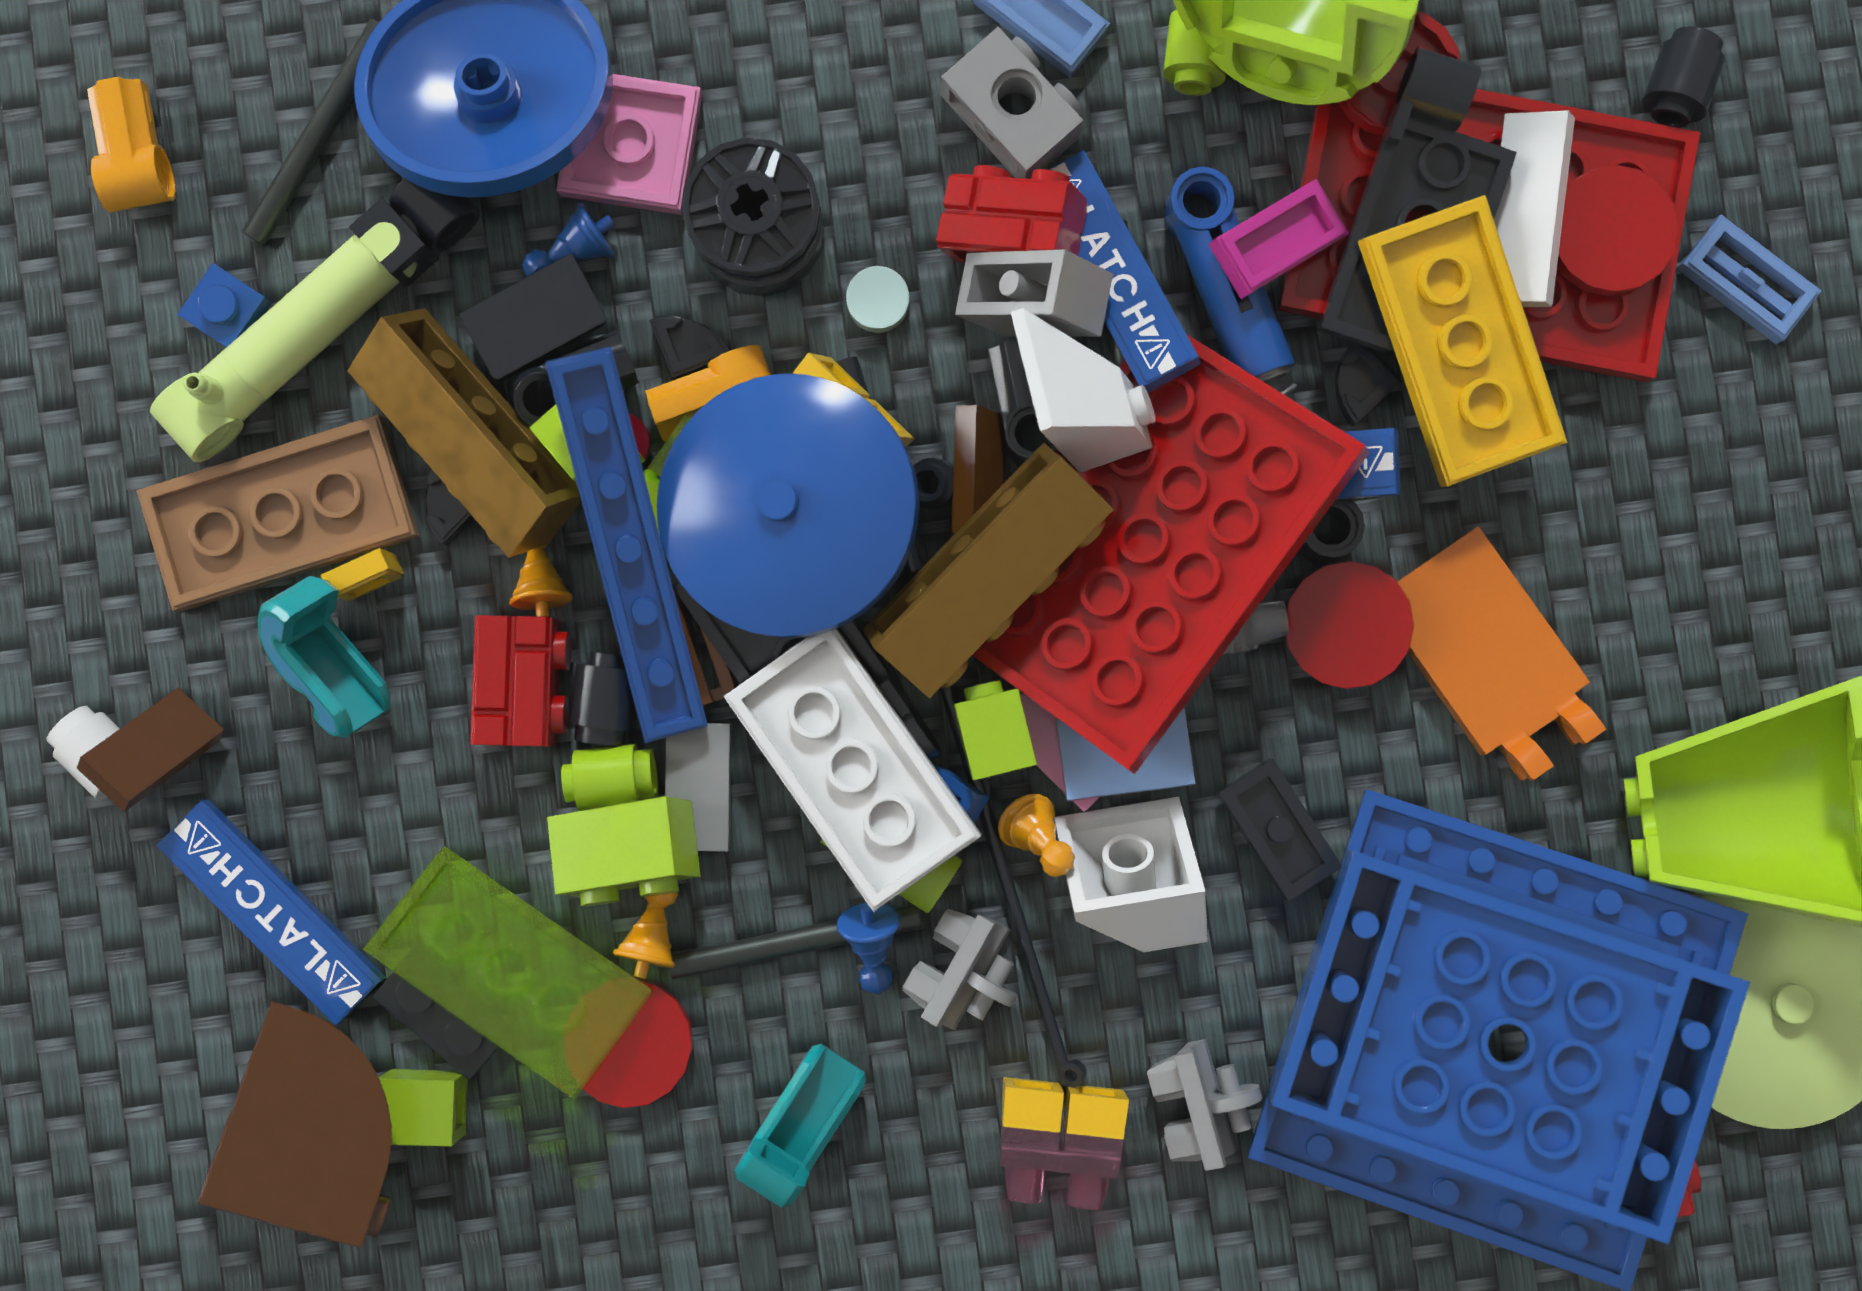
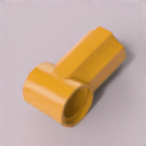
M113 77L98 80L96 85L87 89L99 154L91 160V175L96 194L103 208L107 212L113 213L173 201L176 196L174 174L165 151L158 145L148 85L141 79Z
M749 345L728 351L708 362V368L645 391L655 424L665 444L674 442L694 414L723 391L742 382L771 375L760 345Z

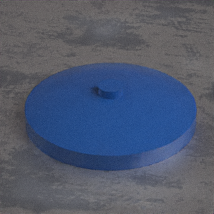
M403 0L385 15L367 39L356 67L354 96L360 121L374 149L396 173L417 186L433 192L459 197H488L516 192L533 186L551 177L571 163L588 146L603 123L611 100L613 76L610 56L601 29L593 15L580 0Z
M775 374L754 378L723 391L698 410L683 427L675 439L662 469L657 496V522L661 543L672 571L690 596L705 610L734 627L755 634L780 638L808 637L837 629L852 622L880 601L893 586L910 556L915 541L920 508L919 489L911 457L903 441L888 420L866 399L854 391L824 378L805 374Z

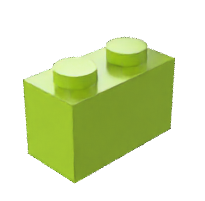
M664 796L547 817L555 895L580 896L581 906L619 902V890L639 887L640 897L679 892V880L701 877L692 800Z

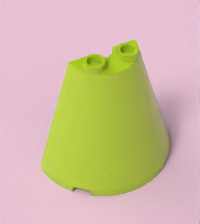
M1173 0L1187 31L1196 27L1204 40L1214 50L1208 58L1234 80L1251 90L1276 100L1302 105H1325L1352 98L1357 91L1374 82L1378 83L1388 73L1408 43L1419 0Z
M1862 676L1635 756L1637 778L1624 779L1627 816H1640L1643 839L1631 840L1635 877H1648L1650 883L1862 927Z

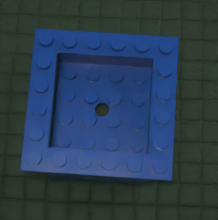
M1364 789L1340 863L1342 868L1338 870L1252 1136L1247 1157L1612 1287L1631 1291L1647 1237L1669 1244L1750 982L1731 976L1730 971L1748 913L1662 885L1650 883V881ZM1503 1024L1516 1025L1522 1031L1525 1038V1047L1522 1054L1510 1062L1495 1060L1488 1048L1490 1034L1495 1028Z

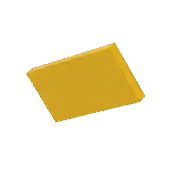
M1486 195L1357 241L1440 487H1448L1567 443Z

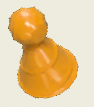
M548 544L527 551L516 589L513 591L509 604L516 609L536 610V617H549L548 609L566 605L573 598V595L567 590L563 579L553 566L552 559L548 557L544 550Z
M1027 794L1016 799L1006 807L1000 816L998 824L1000 839L1008 846L1031 851L1036 855H1042L1040 863L1043 866L1044 872L1053 877L1065 875L1074 868L1075 855L1072 852L1071 846L1056 840L1053 803L1048 797L1040 794Z
M678 892L644 897L649 904L646 911L638 922L633 925L632 930L624 941L619 944V947L614 949L613 954L615 956L637 961L634 977L646 979L649 964L665 968L675 967V963L672 960V945L669 942L668 921L664 908L675 903Z

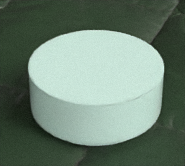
M872 266L861 270L852 278L847 288L846 302L849 314L853 321L864 330L882 333L894 329L904 320L909 309V291L904 279L896 271L883 266Z

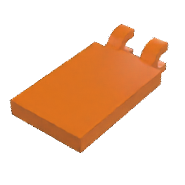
M1479 526L1398 580V583L1411 602L1414 620V630L1408 654L1480 755H1487L1498 747L1519 781H1524L1527 778L1533 781L1554 765L1541 747L1529 736L1555 719L1558 727L1571 745H1575L1578 742L1586 744L1607 730L1594 711L1575 694L1589 684L1590 681Z

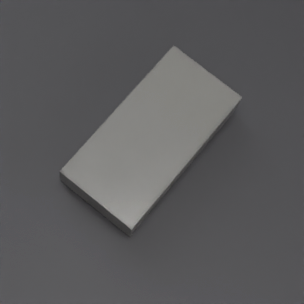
M707 723V727L666 737L665 796L692 800L698 851H730L732 724Z

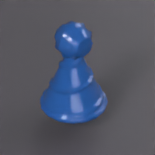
M578 203L576 211L570 216V220L562 232L557 235V239L549 252L534 249L531 253L525 255L524 262L522 263L525 275L528 277L571 253L577 261H588L591 258L604 256L614 257L615 253L603 234L615 226L609 215L596 222L584 204Z
M861 903L844 911L837 920V931L841 937L849 942L853 952L858 954L864 963V967L859 970L858 980L862 989L880 995L893 984V973L890 966L884 964L883 961L887 957V950L894 939V933L900 926V915L895 908L887 904L882 905L873 912L867 903Z

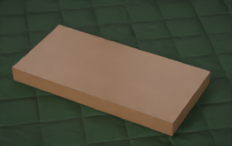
M380 415L365 418L136 490L172 611L176 612L186 611L367 554L378 548H386L420 537L384 418Z

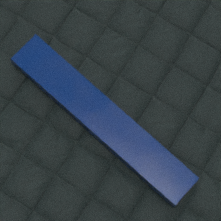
M606 347L547 361L545 364L644 741L647 743L707 727L708 724L613 350L611 347Z

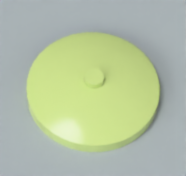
M1694 893L1693 896L1748 913L1730 975L1749 981L1750 985L1711 1109L1736 1121L1752 1126L1769 1129H1793L1831 1120L1862 1101V927L1702 893Z

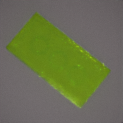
M446 846L441 848L363 948L373 959L573 1100L579 1095L652 994L649 987Z

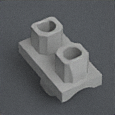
M947 909L934 930L933 939L956 952L946 972L943 973L927 962L919 961L913 967L902 989L920 1007L925 1009L921 1018L940 1028L943 1025L956 1030L966 1011L976 1018L984 1020L994 1000L1012 1007L1018 995L1003 984L1014 963L997 955L1011 929L996 920L977 915L975 918Z
M1207 1039L1188 1042L1176 1055L1155 1063L1147 1072L1152 1094L1157 1103L1185 1097L1191 1118L1172 1121L1164 1127V1138L1171 1161L1202 1160L1205 1171L1224 1168L1226 1165L1225 1158L1237 1151L1232 1132L1238 1133L1251 1129L1246 1107L1262 1100L1259 1084L1240 1085L1234 1064L1218 1067L1215 1072Z

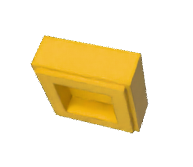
M378 548L321 574V578L328 580L339 590L338 598L352 601L401 579V575L404 572L396 554Z

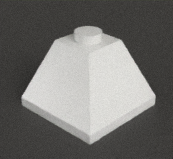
M1021 308L1011 312L1040 431L1080 473L1153 448L1147 425L1155 422V414L1149 395L1143 385L1134 387L1118 366L1026 309Z
M1179 797L1054 817L1058 841L1065 842L1071 846L1072 852L1075 855L1074 868L1066 873V879L1076 922L1142 952L1208 942L1205 888Z

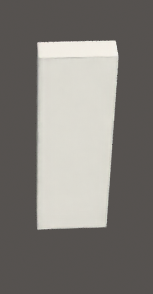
M1569 110L1507 113L1504 117L1501 147L1516 151L1517 154L1494 223L1522 307H1552L1575 121V117Z

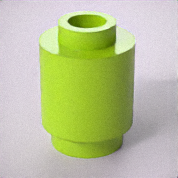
M1176 9L1170 14L1163 77L1168 82L1174 84V89L1179 93L1191 96L1206 95L1211 92L1212 88L1220 86L1225 82L1226 73L1208 58L1214 51L1212 47L1204 40L1196 27L1187 31Z
M636 744L574 750L572 763L562 765L561 781L564 799L567 803L576 802L578 812L658 798V774L653 749L638 750Z

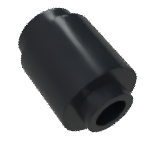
M1694 26L1681 27L1673 32L1671 39L1666 40L1662 44L1643 97L1644 107L1651 112L1652 118L1657 123L1683 128L1688 126L1689 123L1698 122L1705 118L1725 62L1724 54L1721 52L1723 41L1714 32Z
M590 651L589 663L576 662L569 723L575 725L574 740L601 745H625L626 731L633 730L636 708L622 654Z

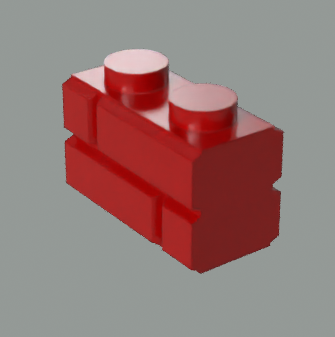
M989 165L975 166L973 175L952 173V175L948 176L943 202L945 211L941 213L936 237L937 248L956 263H965L967 253L1067 250L1078 256L1081 244L1079 236L1083 233L1088 207L1087 198L1070 182L1069 176L1054 170H1034L1031 179L1011 178V173L1007 170Z
M475 615L470 745L557 747V734L567 733L570 714L568 696H559V670H569L572 654L570 632H561V620L553 617Z

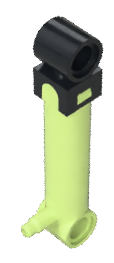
M404 178L392 192L389 199L390 205L383 198L378 200L349 226L354 235L203 369L198 373H190L176 380L164 389L151 405L150 413L193 462H202L217 455L237 438L243 428V421L397 284L402 283L407 288L437 262L439 258L433 252L445 251L463 239L474 227L480 216V211L468 197L450 196L433 192L417 186Z

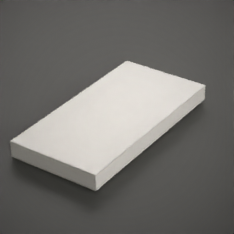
M838 629L806 637L723 696L873 912L981 837L980 831Z

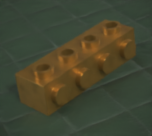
M425 308L383 316L379 319L347 370L348 373L366 392L369 400L379 407L405 437L408 445L424 459L443 481L448 491L462 503L481 525L490 540L499 546L508 558L549 544L581 502L577 483L572 480L529 429L530 427Z
M1043 443L863 628V631L874 649L930 699L940 687L947 688L963 675L968 666V659L985 641H994L1008 629L1013 621L1014 611L1031 594H1040L1053 583L1059 573V565L1076 548L1086 547L1099 536L1105 526L1104 519L1114 509L1061 456Z

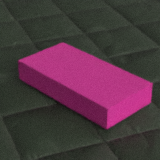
M1316 178L1215 238L1208 245L1240 299H1243L1350 233Z

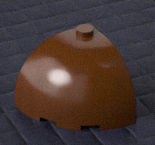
M271 1001L260 1029L258 1040L238 1088L234 1106L224 1126L196 1204L360 1248L362 1247L365 1235L378 1236L390 1201V1197L380 1195L391 1150L390 1112L386 1095L377 1073L367 1057L350 1038L332 1024L315 1015Z

